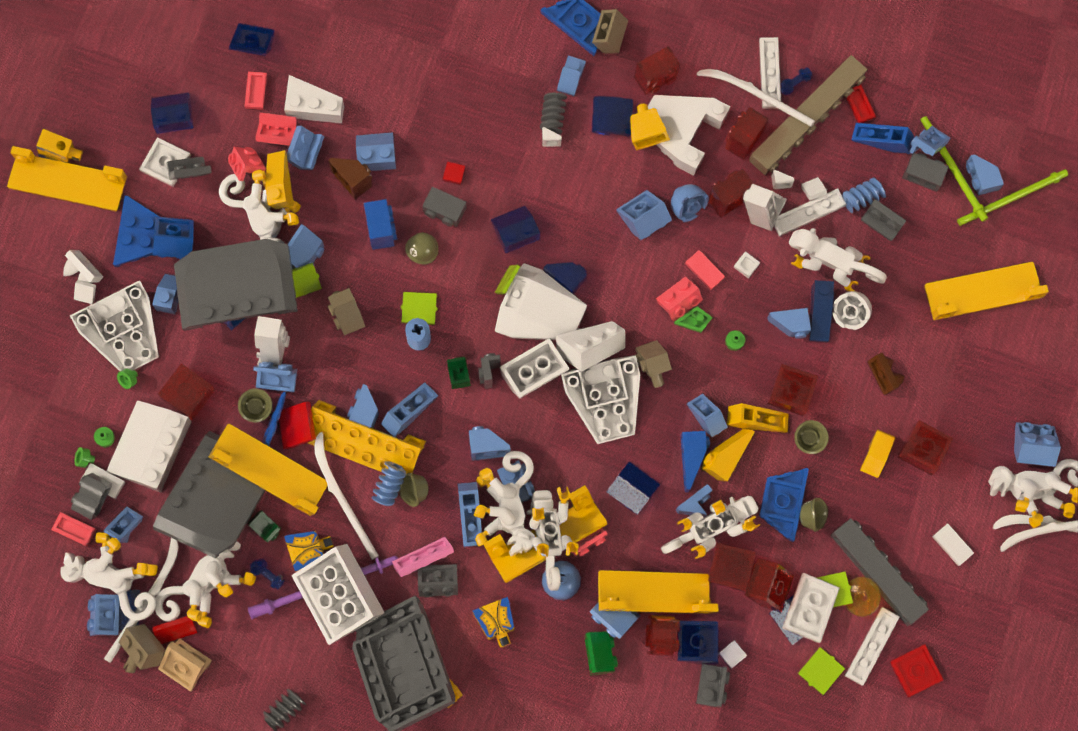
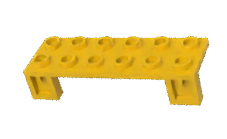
M12 146L10 153L15 161L7 184L9 189L118 211L127 179L123 169L105 165L103 170L37 157L29 149Z
M1034 262L926 283L924 285L933 320L1040 299L1049 292L1047 285L1040 286Z
M318 400L312 406L315 436L317 437L320 432H323L324 450L382 472V468L388 469L384 463L385 461H390L402 466L406 474L413 473L418 456L423 450L426 441L409 434L404 440L346 419L334 414L336 406ZM316 440L308 442V444L314 446Z
M231 424L226 425L208 456L210 459L309 516L316 513L319 508L317 504L328 486L324 478Z
M585 485L570 493L573 507L568 509L567 520L559 525L561 536L567 535L573 542L582 540L608 524L593 502ZM533 529L531 532L535 535V537H537L536 532ZM500 534L483 543L505 583L546 560V556L541 554L540 557L536 556L537 551L534 546L527 553L523 551L522 554L518 553L510 556L509 551L514 544L506 545Z
M604 570L598 572L599 611L705 614L718 612V604H711L709 598L708 574Z

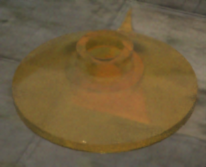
M858 577L851 580L848 584L851 586L850 592L853 604L846 605L847 609L856 616L865 617L871 615L880 604L881 594L879 587L873 580L866 577ZM864 594H867L866 600L863 599Z

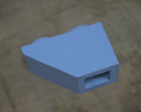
M975 154L971 155L966 161V169L968 173H971L973 179L972 186L977 191L978 196L998 191L1004 185L997 166Z
M363 384L362 388H358L355 394L357 401L354 407H350L347 417H350L349 420L373 429L379 412L367 385Z

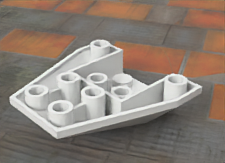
M524 263L515 275L500 306L495 332L511 338L545 340L550 338V340H556V335L578 329L587 305L543 270Z
M140 280L70 315L78 332L119 371L125 368L133 371L159 358L150 301Z
M636 355L602 361L582 372L575 368L561 374L566 395L597 444L635 435L640 371Z

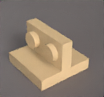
M179 638L176 643L172 641L168 645L158 670L189 691H192L199 677L209 667L212 660Z

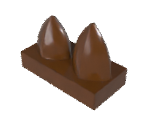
M880 353L867 361L883 395L891 393L903 383L905 376L893 373L891 370L894 362L893 359Z

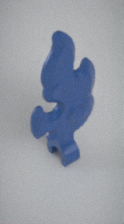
M286 392L281 394L268 428L265 431L263 443L267 446L270 445L271 439L275 434L277 422L284 406Z

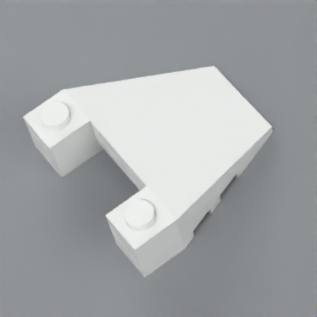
M654 95L648 105V109L656 108L670 138L669 141L656 145L678 168L694 176L705 153L690 146L693 137L702 121L720 130L729 113L730 106L715 98Z

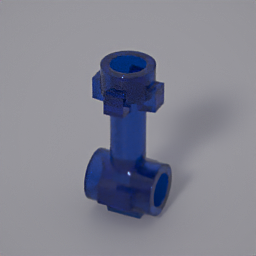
M808 67L801 68L798 71L799 75L792 80H783L781 92L785 95H790L794 91V86L803 80L808 82L813 76L811 70Z
M262 558L255 559L250 565L251 573L254 575L261 573L272 582L270 585L272 588L279 590L284 584L285 580L282 575L276 576L266 568V560Z

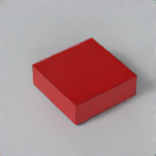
M447 162L443 181L461 185L465 166Z

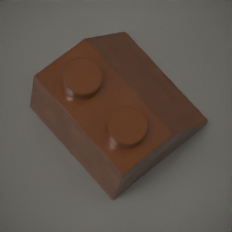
M329 159L332 174L354 199H357L372 187L371 170L365 163L362 165L358 160Z

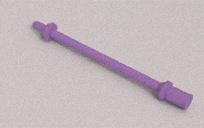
M392 556L381 561L377 557L375 558L376 563L365 566L361 570L364 575L377 570L382 574V569L393 565L392 561L398 559V557ZM298 591L274 601L265 599L263 603L248 607V612L251 619L267 613L270 615L273 614L275 608L302 599L303 596Z

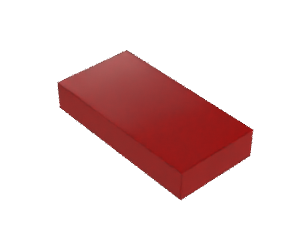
M862 85L853 87L854 91L846 99L857 122L865 123L875 119L876 115Z
M188 616L152 627L153 633L160 644L197 633L194 621L188 618Z

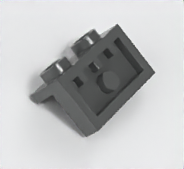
M204 157L167 162L169 180L205 176L212 173L211 166H205Z
M876 199L861 219L863 223L889 241L894 239L906 222L905 219Z
M457 564L430 565L418 569L419 596L429 598L433 596L448 597L458 595Z
M702 664L696 704L717 708L725 704L727 692H724V686L728 684L730 677L727 667Z

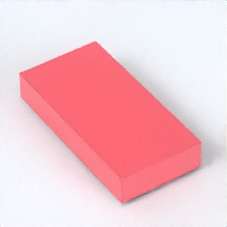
M248 71L245 109L264 110L267 73Z
M700 250L685 262L686 266L710 290L725 278Z
M60 512L51 530L88 547L97 529Z

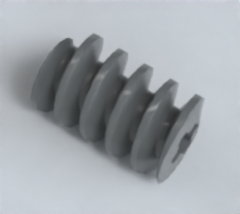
M553 92L544 95L543 116H541L542 123L540 124L541 130L542 127H545L557 134L563 132L558 128L563 127V123L559 121L564 120V116L560 114L565 113V109L561 108L566 106V102L562 101L567 99L565 94Z
M286 689L288 696L280 695L282 702L275 700L276 708L271 705L269 706L271 713L263 711L264 720L274 731H278L276 726L284 727L282 720L290 722L288 715L296 716L294 709L302 710L300 703L307 705L293 690Z

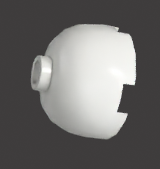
M846 292L840 295L834 302L833 317L842 328L857 330L863 327L871 317L872 305L869 299L860 292Z

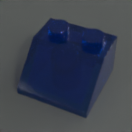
M189 92L151 99L152 122L157 134L194 128Z
M526 206L491 219L505 254L540 240V231Z
M678 621V661L696 664H719L718 621Z

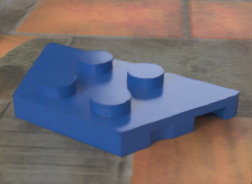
M562 0L557 2L556 5L548 8L543 7L540 10L542 15L591 55H596L597 47L592 41L601 14L584 0Z
M128 196L124 197L113 262L114 267H120L121 264L126 262H134L142 257L153 255L155 216H160Z
M808 468L767 477L759 516L791 542L795 541L809 471Z

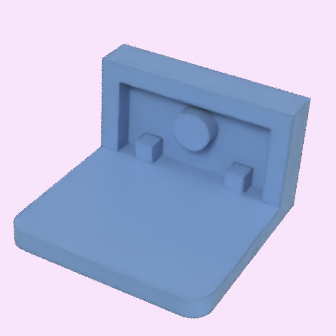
M262 362L254 366L253 371H257L256 388L295 392L297 369L293 368V365L281 364L273 366V362Z

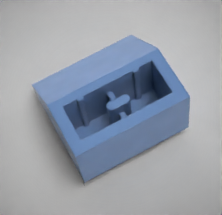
M1016 422L1014 453L1017 463L1056 467L1061 446L1055 427L1048 424L1038 425L1029 422Z
M599 602L590 611L591 617L598 624L602 623L607 627L606 631L612 637L616 638L617 636L619 639L640 617L637 612L599 611Z

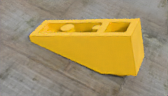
M285 150L267 154L265 187L268 205L274 209L294 206Z
M741 403L728 406L727 425L742 429L787 433L789 414Z
M742 429L705 456L701 469L717 480L728 481L755 431Z

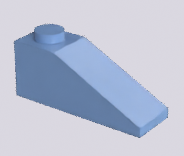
M423 383L388 411L381 425L391 435L396 437L438 395L426 383Z
M477 482L458 484L463 545L464 547L476 546L475 538L482 532L481 518L474 516L475 509L479 505Z

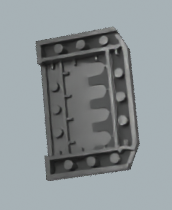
M262 239L192 251L174 264L181 324L184 331L203 328L204 325L274 313L285 314L298 311L288 244L271 239Z
M209 431L204 436L159 511L153 525V530L217 558L220 553L226 549L229 550L235 545L266 490L208 457L220 435Z
M413 596L384 611L383 615L356 630V641H353L352 647L375 719L384 725L388 731H401L455 703V694L426 611L418 597Z

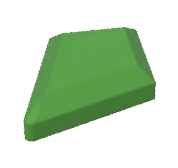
M697 306L676 320L674 324L701 333L712 317Z

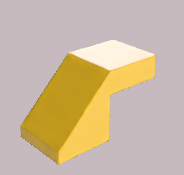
M877 429L860 471L878 478L887 461L895 437Z

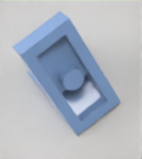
M568 56L565 67H563L557 87L558 92L575 96L586 61Z
M707 484L678 506L675 511L678 514L692 515L699 512L705 517L707 514L699 505V502L703 504L710 499L709 494L712 492V489Z
M126 507L104 529V532L113 538H117L119 542L127 543L130 533L142 522L143 516Z

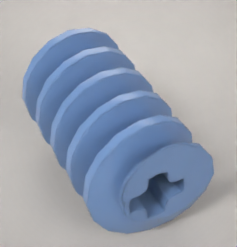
M871 178L869 182L865 181L862 185L859 184L856 188L853 187L849 191L843 192V198L847 204L846 208L850 213H853V207L856 211H859V204L865 208V201L871 205L873 203L872 198L879 201V195L882 198H886L882 184L875 178Z
M420 318L410 320L405 328L407 342L414 350H424L431 341L429 325Z
M385 461L384 464L388 469L382 468L381 471L386 475H379V479L383 482H376V486L380 489H373V493L377 496H372L371 498L379 504L392 506L395 503V498L398 496L397 492L401 489L400 485L404 482L403 478L407 474L399 464Z

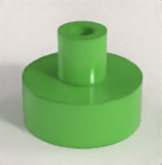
M736 330L729 332L725 339L726 346L733 351L740 350L745 343L744 335Z
M125 368L117 374V380L123 388L130 389L136 385L138 374L135 370L132 371Z
M101 427L96 430L94 440L101 447H109L113 444L115 435L111 429Z
M80 447L75 454V466L85 468L88 463H94L95 456L90 455L89 449Z

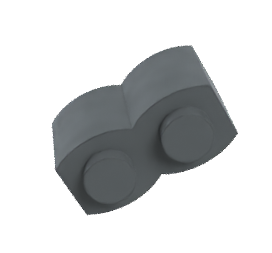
M90 473L81 478L79 482L81 487L79 493L76 492L72 497L71 503L73 504L71 509L93 520L100 513L112 483L94 473Z

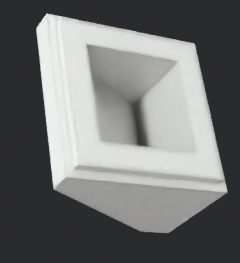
M542 127V145L544 147L561 146L562 137Z
M773 170L771 176L773 189L792 187L793 177Z

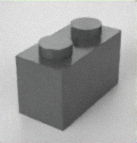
M913 153L902 178L937 192L942 185L949 166L944 165L942 161L931 160L924 154Z
M432 187L422 207L427 217L432 219L436 217L447 226L451 227L453 225L457 227L467 205L466 201Z

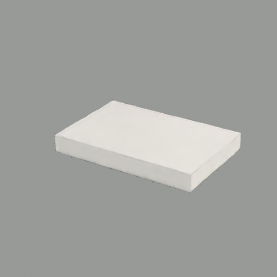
M802 573L782 628L820 643L840 588Z

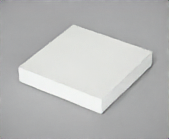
M157 137L139 170L174 187L178 179L169 180L167 162L188 159L191 157V154Z

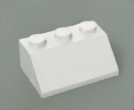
M549 338L500 366V370L511 391L520 399L569 370V367Z

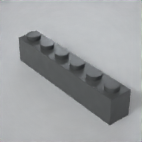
M850 518L830 536L906 626L913 624L929 610L926 607L927 602L921 596L918 597L914 593V587L910 582L903 580L899 569L894 565L891 566L887 561V555L874 546L875 541L869 535L866 536L863 533V528L859 522L853 521Z

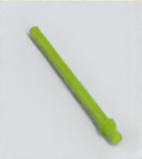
M927 116L921 118L920 121L925 129L928 130L932 126ZM944 146L939 150L940 154L973 206V212L977 213L982 222L986 221L988 216L983 210V204L980 205Z
M1066 169L1058 173L1053 172L1049 177L985 206L983 210L987 214L1049 184H1056L1060 182V179L1067 177L1068 172ZM972 212L957 219L959 226H962L979 218L977 213Z

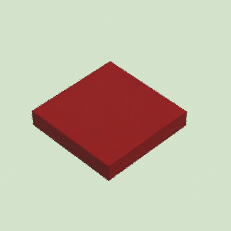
M303 402L281 411L279 424L283 449H290L316 440L310 402Z
M926 644L890 661L908 698L944 680Z

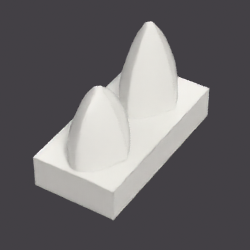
M69 250L65 255L68 260L64 266L63 276H70L80 271L78 280L91 284L93 282H100L103 278L102 274L79 250Z

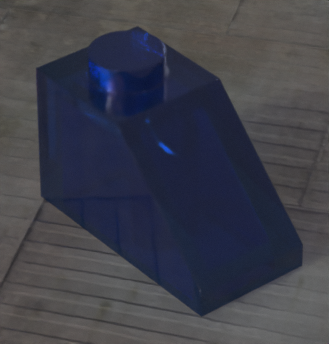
M573 262L546 264L543 268L546 274L572 294L587 279L585 268Z

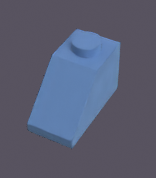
M165 274L157 286L152 305L156 311L175 314L179 301L176 277Z
M808 308L770 312L767 317L771 324L789 337L795 336L796 339L805 338L811 331Z
M704 394L687 403L701 427L711 437L728 428L721 410Z

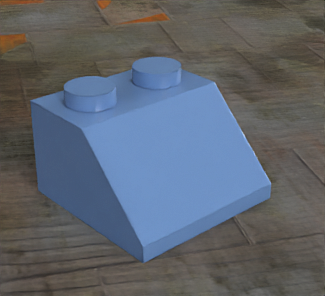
M393 132L356 135L357 160L362 165L365 163L371 171L396 169Z
M648 190L616 209L630 231L640 240L649 237L651 233L659 228H663L668 222L672 221L665 203Z
M303 224L300 225L288 243L292 269L314 263L316 258H320L325 250L323 248V241Z
M477 426L469 430L472 461L500 458L510 452V445L490 429H484V426Z

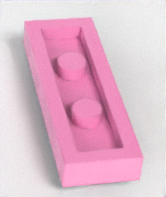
M443 537L392 561L400 577H403L422 567L428 566L430 563L454 553V550L449 541Z

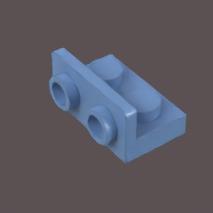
M297 126L287 152V161L300 170H312L316 164L324 136L322 134H314L303 126Z
M931 126L928 130L924 129L919 136H915L910 144L912 148L909 152L913 154L921 148L924 153L933 156L948 144L950 137Z
M517 460V461H515V463L512 464V465H515V464H517V463L520 464V461ZM520 464L521 469L514 473L506 471L504 467L498 469L497 473L503 485L508 483L515 484L526 471L525 464ZM531 481L520 488L519 497L521 502L532 499V493L535 490Z
M105 594L91 596V599L88 601V611H91L90 619L87 622V630L90 631V636L118 635L119 596Z

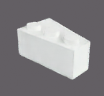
M289 75L284 109L286 116L303 120L342 123L344 113L342 97Z
M754 184L751 185L749 190H746L743 197L751 224L772 231L787 199L771 190Z
M258 316L254 334L255 346L260 349V352L256 354L257 358H259L257 365L262 362H273V366L281 365L285 347L289 346L290 336H288V331H286L282 320Z
M611 321L556 335V348L563 359L582 372L625 348V329Z

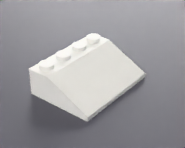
M137 400L107 472L161 493L191 424V420L177 412Z
M348 544L334 547L292 575L328 645L384 614Z

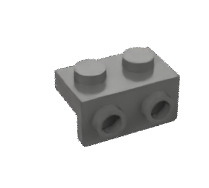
M495 353L484 355V358H481V368H478L480 384L484 383L485 389L492 388L491 369L500 368L501 366L500 355Z

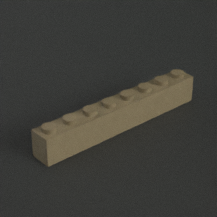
M852 55L847 58L796 109L815 120L814 125L810 127L790 115L751 154L749 162L764 175L769 171L773 173V170H776L779 166L778 162L781 159L786 160L792 153L790 150L794 146L798 148L804 141L803 137L806 134L811 135L817 128L815 125L819 121L823 123L829 116L828 112L831 109L836 110L842 103L840 100L844 96L847 98L851 95L856 84L859 86L863 83L868 69Z

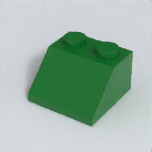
M607 631L586 633L584 638L590 676L615 672V667H618L617 657L612 655L611 649L615 647L614 638L609 636Z

